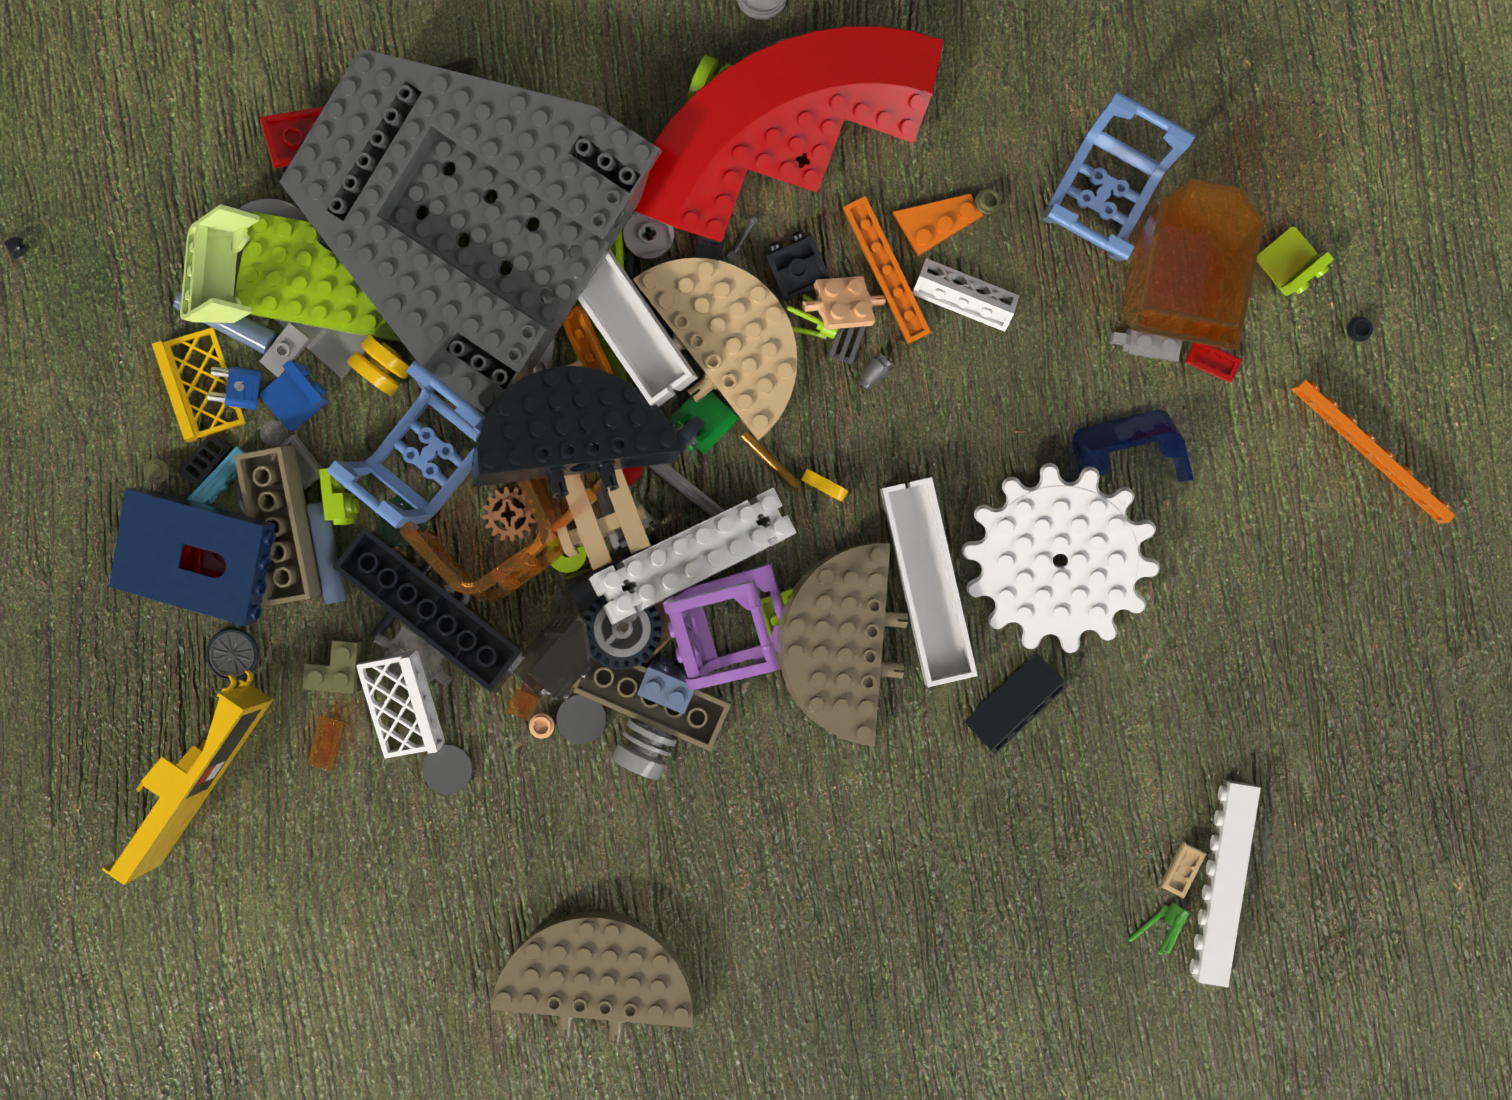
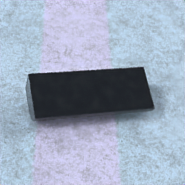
M655 533L647 536L651 546L660 543ZM626 546L610 554L612 563L594 570L591 564L565 576L568 589L580 613L586 611L590 604L598 598L589 578L612 565L617 571V564L637 553L631 554L629 547ZM624 585L622 589L629 590L630 587Z
M1036 653L979 706L964 723L996 755L1060 695L1068 685Z

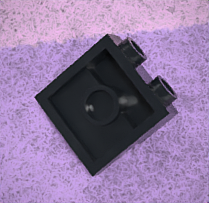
M804 230L791 234V240L783 244L781 241L769 244L767 246L768 250L763 252L785 302L815 289L814 283L816 280L830 279L813 235L810 232L805 233Z

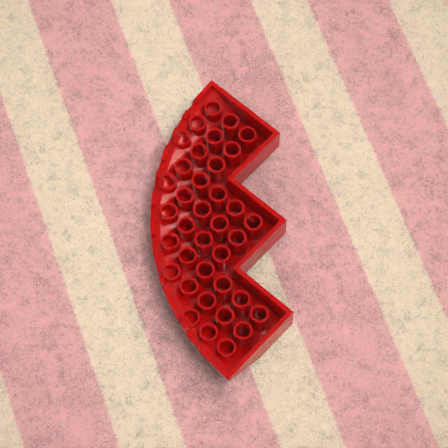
M841 26L826 30H814L800 36L785 38L769 47L748 54L741 61L719 72L709 83L694 92V95L670 117V121L655 137L653 145L660 148L662 152L648 173L649 176L641 200L634 211L675 228L722 242L747 169L818 193L844 119L914 143L933 93L944 40L913 30L893 27ZM803 155V158L798 162L796 157Z

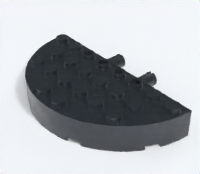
M560 366L547 368L523 377L507 388L493 403L476 438L472 455V479L474 487L548 478L552 498H558V494L562 498L569 494L564 476L599 472L603 492H608V488H610L611 492L619 488L615 470L673 463L682 452L678 437L665 414L657 404L651 406L636 386L602 370L579 366Z

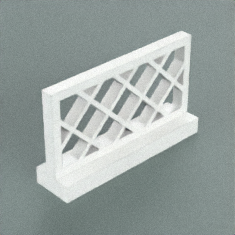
M418 649L410 650L401 655L358 663L356 668L384 758L427 751L428 754L438 752L446 742ZM391 663H400L402 670L400 677L387 670ZM372 667L381 673L377 681L367 676L365 668ZM384 675L396 682L392 691L379 684ZM399 685L408 690L409 697L407 701L395 694ZM376 689L388 696L384 705L375 700L373 694ZM391 699L403 706L399 714L387 708ZM406 708L415 713L416 721L414 724L401 717ZM383 713L395 719L391 728L382 723L380 717ZM398 722L410 729L406 738L394 731ZM413 731L422 736L423 745H416L409 740ZM390 736L402 743L399 749L390 750L388 744Z

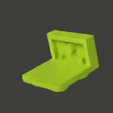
M1296 227L1286 230L1256 256L1257 263L1285 296L1294 292L1297 294L1302 293L1310 286L1308 281L1314 276L1319 278L1330 269L1328 264L1334 260L1329 252L1319 256Z

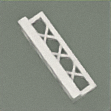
M927 258L912 292L914 296L1004 332L1014 315L1019 298L1017 294ZM927 269L937 272L939 276L928 273ZM952 280L960 281L963 285L955 284ZM975 289H980L986 294H980ZM999 298H1002V299H1005V300H1007V301H1010L1011 304H1010V305L1005 304V303L1001 302V301L999 300Z

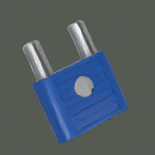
M230 366L229 369L211 368L210 373L212 376L226 377L228 382L226 394L209 391L207 394L208 400L225 402V406L257 409L261 370Z

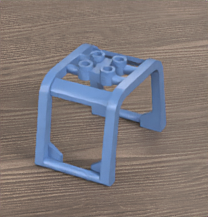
M1116 91L1084 138L1041 219L1049 224L1057 223L1108 251V256L1116 261L1127 260L1134 246L1126 241L1165 172L1190 147L1196 134ZM1137 114L1166 130L1167 132L1164 134L1163 139L1172 147L1157 162L1102 130L1113 116L1131 120ZM1095 145L1148 174L1149 178L1141 193L1130 189L1128 182L1125 180H1117L1111 177L1105 169L1101 167L1094 169L1083 163L1092 146ZM1078 172L1089 177L1091 185H1101L1096 190L1095 195L1091 190L1082 191L1071 185ZM1068 194L1077 199L1079 207H1089L1098 212L1101 219H1113L1122 224L1117 236L1110 234L1107 238L1076 221L1078 215L1060 206L1065 195ZM1112 195L1115 198L1125 197L1134 202V205L1127 216L1118 211L1114 203L1105 201Z
M414 361L406 372L415 379L421 388V393L374 454L365 461L345 462L335 460L327 470L346 489L350 490L395 528L424 523L431 519L472 470L474 448L464 459L457 454V450L453 445L445 443L438 438L435 430L424 427L417 421L428 405H431L475 442L485 420V416L418 361ZM437 390L441 395H443L446 399L453 403L457 408L454 410L445 401L438 397L435 394V391ZM410 428L418 434L421 442L429 444L421 452L414 447H409L401 440ZM394 448L403 454V459L406 462L414 464L422 470L424 477L435 480L442 486L430 503L382 465ZM438 455L445 460H450L458 467L449 479L441 473L438 465L430 463ZM372 473L415 509L402 510L388 500L380 502L355 481L360 478L359 476Z

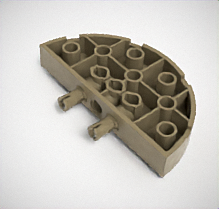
M890 543L853 545L831 553L812 566L794 586L793 592L783 608L777 634V653L785 685L799 708L816 724L832 734L850 742L875 746L880 678L902 679L904 672L893 671L894 669L904 670L902 662H882L881 660L885 626L905 629L908 622L897 621L898 619L908 620L907 612H886L885 610Z
M605 911L572 913L568 916L554 919L532 932L516 948L502 970L495 986L490 1009L559 1016L557 1038L564 1040L565 1030H567L566 1041L574 1039L575 1018L610 1021L608 1043L614 1045L616 1034V1045L624 1044L625 1022L693 1028L694 1022L692 988L686 970L672 947L654 930L636 922L635 919Z

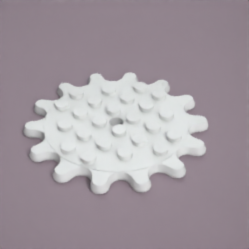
M1046 463L1041 467L1040 481L1034 487H1025L1018 478L1007 477L1002 483V489L1007 498L1004 506L996 509L988 505H980L974 511L975 519L985 527L986 533L980 541H968L962 546V555L968 560L977 561L982 568L980 576L969 581L967 584V592L971 597L989 596L994 600L995 608L988 617V623L993 629H1002L1011 622L1019 623L1023 628L1021 641L1027 649L1038 647L1041 639L1048 634L1056 635L1060 640L1062 649L1067 653H1074L1079 649L1080 635L1086 630H1094L1104 640L1114 639L1118 630L1113 618L1117 611L1124 609L1132 613H1141L1145 610L1146 601L1135 590L1137 580L1142 577H1154L1159 573L1160 565L1158 561L1144 557L1140 553L1141 543L1155 534L1156 527L1154 523L1150 520H1130L1126 513L1128 506L1134 500V492L1128 487H1121L1112 494H1103L1098 488L1100 474L1094 467H1085L1076 481L1066 482L1061 478L1059 469L1055 464ZM1057 554L1066 555L1068 558L1066 565H1055L1053 562L1054 556Z

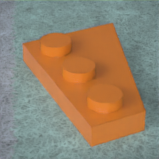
M971 194L892 213L918 256L983 217V213L976 207L975 200Z

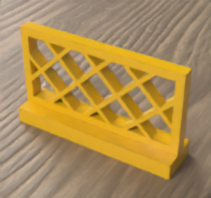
M214 328L205 329L165 342L152 343L174 412L186 442H193L198 440V438L246 424L242 409L238 407L231 408L236 410L239 420L228 423L220 419L226 407L225 402H221L223 404L217 416L204 411L208 402V392L195 387L202 374L214 379L209 389L210 392L214 391L218 382L227 386L228 378L225 377V382L220 379L221 377L212 376L204 371L210 358L220 362L221 368L228 369ZM210 335L213 345L208 353L196 347L200 338ZM194 340L192 345L187 343L188 341ZM184 344L190 347L184 360L174 356L172 346ZM194 350L206 355L200 369L187 363ZM214 350L216 351L217 357L212 355ZM176 361L182 363V364L180 365L179 369H178V366H177ZM185 366L198 371L192 384L182 380L181 373ZM184 385L190 387L188 392H186ZM193 390L206 395L200 408L190 404L189 397ZM192 408L198 411L196 416H194ZM202 413L214 419L209 429L199 430L197 421ZM218 421L223 423L222 425L216 426Z

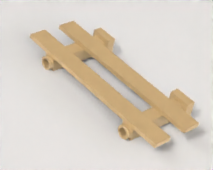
M581 361L567 365L583 367ZM622 469L615 470L619 488L611 492L610 488H608L615 513L600 519H596L580 474L564 476L567 490L569 491L566 499L577 528L570 530L568 527L563 526L556 529L563 551L567 556L573 557L578 555V547L584 545L593 570L612 563L604 537L618 531H623L631 554L651 547L642 524L643 519L647 518L642 504L635 505Z

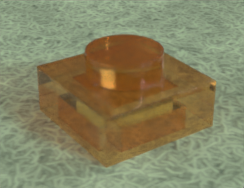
M516 688L506 712L530 721L540 697Z

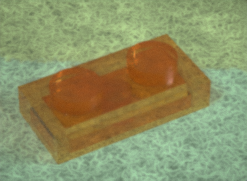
M324 715L319 716L307 765L329 771L334 770L346 721Z

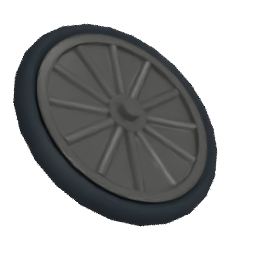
M228 628L219 631L211 638L206 648V661L210 670L217 677L230 681L228 676L231 674L236 677L237 681L246 678L247 674L245 671L250 670L253 672L259 659V649L256 641L250 634L241 629Z

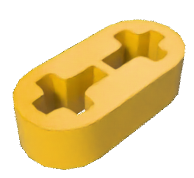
M806 469L801 478V481L841 502L844 501L849 492L845 488Z

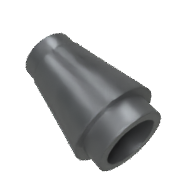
M878 353L876 356H872L858 382L867 390H870L871 387L891 373V368L894 365L881 353Z

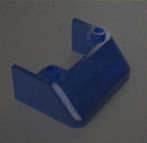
M1154 410L1080 428L1072 435L1071 442L1079 476L1081 471L1089 466L1096 468L1100 476L1104 475L1109 470L1111 464L1109 452L1157 441L1161 454L1167 458H1173L1178 481L1194 480L1185 441L1170 415L1164 410Z

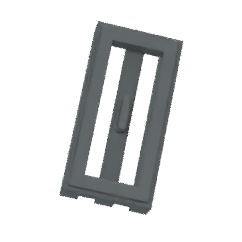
M866 326L860 327L849 358L845 357L855 327L849 328L841 353L837 354L835 352L844 329L839 328L829 357L853 364Z

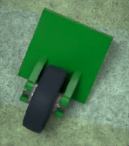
M712 391L697 403L692 398L695 395L693 394L670 417L669 421L674 425L673 429L678 437L682 451L687 448L692 452L698 448L705 455L739 420Z

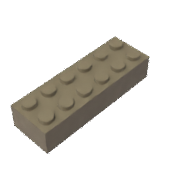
M295 445L234 455L246 516L276 524L274 530L276 538L270 552L271 564L265 579L267 587L262 596L264 606L310 599L323 595Z
M587 651L570 691L706 750H712L731 706V701L706 690L695 689L685 714L679 713L637 695L649 667L648 665L642 663L629 669H612L596 661Z

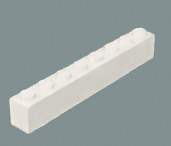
M1224 779L1223 785H1220L1218 790L1220 805L1219 810H1216L1214 815L1216 830L1215 835H1212L1210 839L1212 855L1211 860H1208L1206 864L1208 880L1207 885L1205 884L1202 889L1204 904L1203 909H1200L1198 914L1199 934H1196L1194 938L1195 959H1192L1190 963V973L1198 983L1229 987L1261 789L1254 784Z

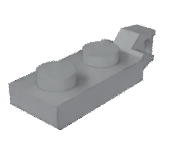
M1127 328L1125 333H1111L1110 344L1122 345V351L1130 355L1178 362L1183 336Z

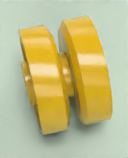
M368 334L361 345L371 358L360 352H354L347 363L365 379L392 397L399 388V383L389 373L392 372L396 376L406 379L409 376L406 371L411 365L388 344L382 343L371 334Z

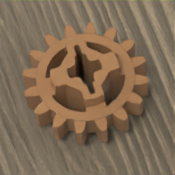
M505 487L503 494L496 490V498L490 496L487 498L491 503L490 506H483V509L487 510L488 514L483 515L482 519L489 520L485 528L494 529L491 534L492 536H497L500 533L502 541H505L507 536H509L511 542L516 540V535L524 539L525 530L528 532L533 531L529 526L530 523H537V520L532 518V514L538 513V510L531 509L535 501L526 500L529 495L527 492L519 495V488H515L513 493H511L510 488ZM514 498L520 500L525 508H519L515 505ZM502 500L503 505L498 511H494L496 505ZM509 507L511 511L516 512V516L511 518L512 521L504 516L509 511ZM526 517L524 524L517 529V523L521 518ZM500 520L504 523L507 531L501 529L495 521Z

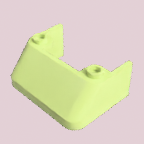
M220 204L190 226L186 242L180 308L181 319L191 322L235 323L252 313L251 307L243 306L240 298L234 297L237 253L243 249L244 245L249 243L248 228L259 221V215Z

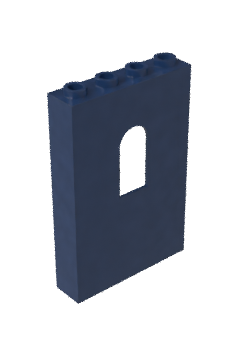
M142 487L126 488L109 587L243 626L257 623L262 614L261 601L267 587L265 579L271 564L270 552L276 538L274 532L276 524ZM183 544L220 554L226 562L224 574L219 578H214L179 568Z

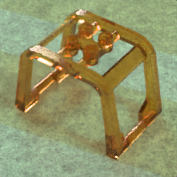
M542 479L517 482L539 526L537 538L476 582L457 563L435 533L429 530L422 532L412 522H408L400 529V534L455 591L466 595H473L475 598L485 602L497 601L506 597L556 562L564 552L556 529L563 526ZM545 547L551 549L548 553H546L539 559L536 558V555L539 554ZM497 582L500 585L494 590L486 591Z

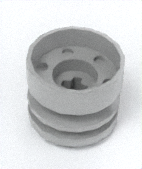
M630 718L627 726L634 731L624 730L623 735L631 741V744L619 742L611 759L636 774L649 779L659 780L666 763L658 757V754L670 756L672 751L664 745L674 747L677 739L665 731Z

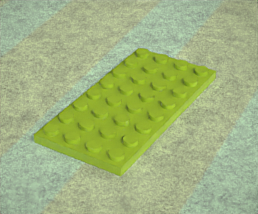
M251 211L252 214L259 215L260 218L258 222L248 228L247 234L250 240L243 248L234 297L240 298L243 306L252 308V313L249 315L366 337L368 334H371L377 339L403 343L334 252L328 251L318 243L317 239L320 234L310 222Z

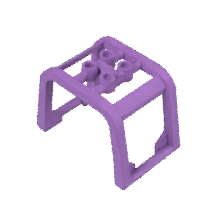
M772 563L688 587L663 602L665 612L669 614L671 621L668 624L670 635L672 638H676L678 644L676 656L679 663L684 664L687 674L685 679L689 690L701 689L779 670L780 665L776 655L779 624L774 626L770 638L757 590L758 587L763 592L770 591L779 622L784 604ZM734 598L745 609L751 610L760 644L717 656L703 606ZM754 658L752 664L709 674L720 667Z

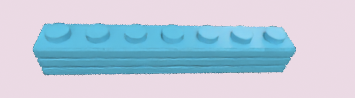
M235 447L187 500L205 505L215 502L218 498L217 495L220 492H224L229 487V482L238 477L234 455L246 452L241 447Z

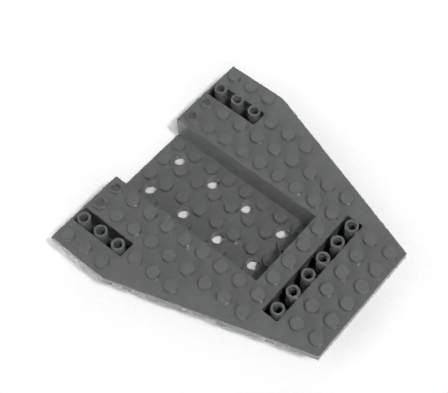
M360 48L279 182L413 357L464 400H467V402L487 414L493 403L507 388L523 377L530 375L579 296L639 204L649 176L648 173L662 150L595 106ZM453 162L456 166L455 173L451 176H446L444 168L446 164ZM490 190H495L498 198L494 203L488 204L486 194ZM426 206L429 214L426 219L420 220L417 216L418 209ZM538 218L540 222L539 228L534 232L529 231V220ZM463 234H468L470 236V244L462 248L459 245V238ZM578 245L582 249V255L579 259L573 260L570 257V250L573 246ZM509 261L512 264V271L508 275H502L500 267L504 262ZM547 289H551L554 292V300L551 303H544L542 299L543 292Z

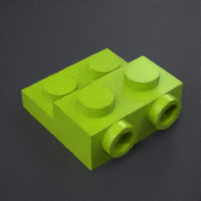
M328 468L319 469L325 521H333V525L355 524L357 513L360 512L358 498H355L354 494L344 493L345 486L327 472Z

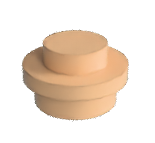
M545 713L536 714L529 723L531 734L540 739L549 737L555 727L552 717Z

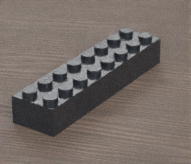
M364 527L332 567L489 692L497 693L528 653L371 529Z

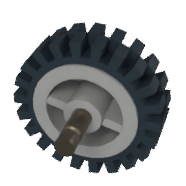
M602 595L595 599L586 610L582 622V639L592 657L602 665L612 669H629L649 659L657 649L662 636L660 614L654 605L640 612L637 606H635L636 613L612 625L603 608L608 603L605 596Z

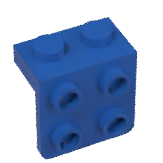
M289 360L282 366L286 371L260 393V397L289 431H295L329 403L330 400L325 395L327 391L318 381L314 382L311 379L309 369L301 361L298 363Z

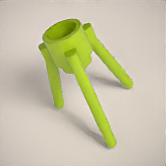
M807 294L803 295L806 301H815ZM787 306L788 311L816 323V329L820 330L816 331L792 326L793 332L817 336L824 340L827 337L834 339L838 329L826 330L822 317L819 319L792 306Z

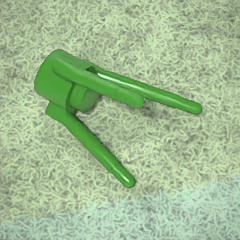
M1173 902L1170 907L1164 904L1156 915L1129 937V941H1134L1165 915L1164 921L1171 925V928L1162 942L1158 954L1162 955L1165 949L1167 953H1171L1189 913Z

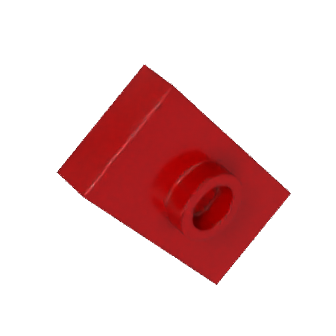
M1194 339L1184 363L1231 383L1242 359L1199 339Z

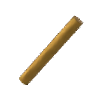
M748 431L741 436V439L793 490L801 484Z

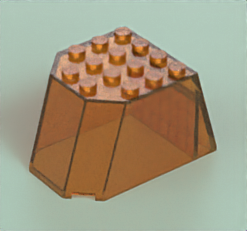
M1191 179L1158 202L1134 242L1120 317L1133 331L1239 351L1264 225L1263 217L1256 212L1248 200V195L1244 189Z

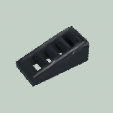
M210 434L183 463L178 473L194 485L200 486L224 460L233 446L217 434ZM213 442L222 450L217 452L209 445ZM205 451H208V452H209L210 454H212L215 458H214L213 460H211L210 458H208V457H207L206 455H204L203 453H204ZM201 459L208 466L204 468L197 461ZM193 467L201 472L199 476L191 471Z

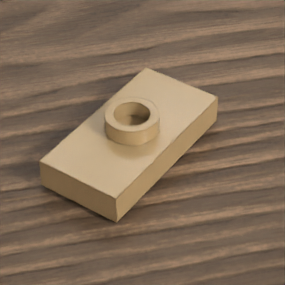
M1182 841L1160 886L1185 898L1206 853Z

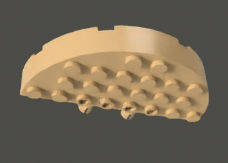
M684 258L668 261L654 266L635 277L633 281L674 333L672 340L679 351L682 349L684 351L687 350L705 373V377L690 389H687V392L691 396L695 394L692 398L697 403L713 389L718 390L759 442L775 426L790 400L797 373V346L794 332L784 308L775 295L761 281L745 270L723 261L708 258Z

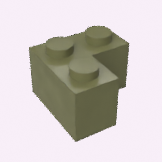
M333 640L330 663L309 662L304 664L302 689L352 694L360 691L361 680L356 665L363 662L364 641Z

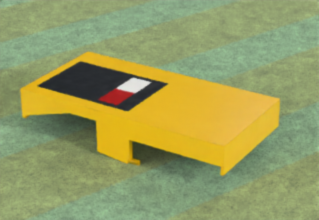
M250 670L245 671L248 676L247 681L244 679L239 680L241 683L237 688H234L237 684L236 677L233 674L228 676L231 684L229 687L223 688L222 692L217 695L219 701L207 740L204 739L199 748L193 745L176 765L165 757H161L136 790L138 792L145 787L160 798L118 860L101 869L123 885L163 863L273 701L272 698L251 685L254 677Z

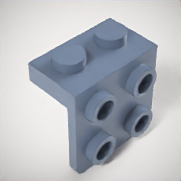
M664 656L654 657L646 671L637 695L685 714L694 690L688 689L685 679L687 674L684 666L683 668L673 664V660Z

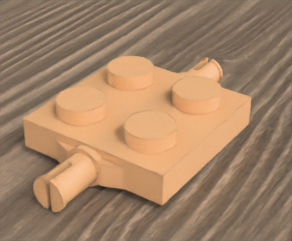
M863 276L818 279L814 283L817 295L816 300L803 301L802 308H804V312L818 311L823 318L826 330L872 326L875 322L872 306H884L886 299L884 295L870 296Z

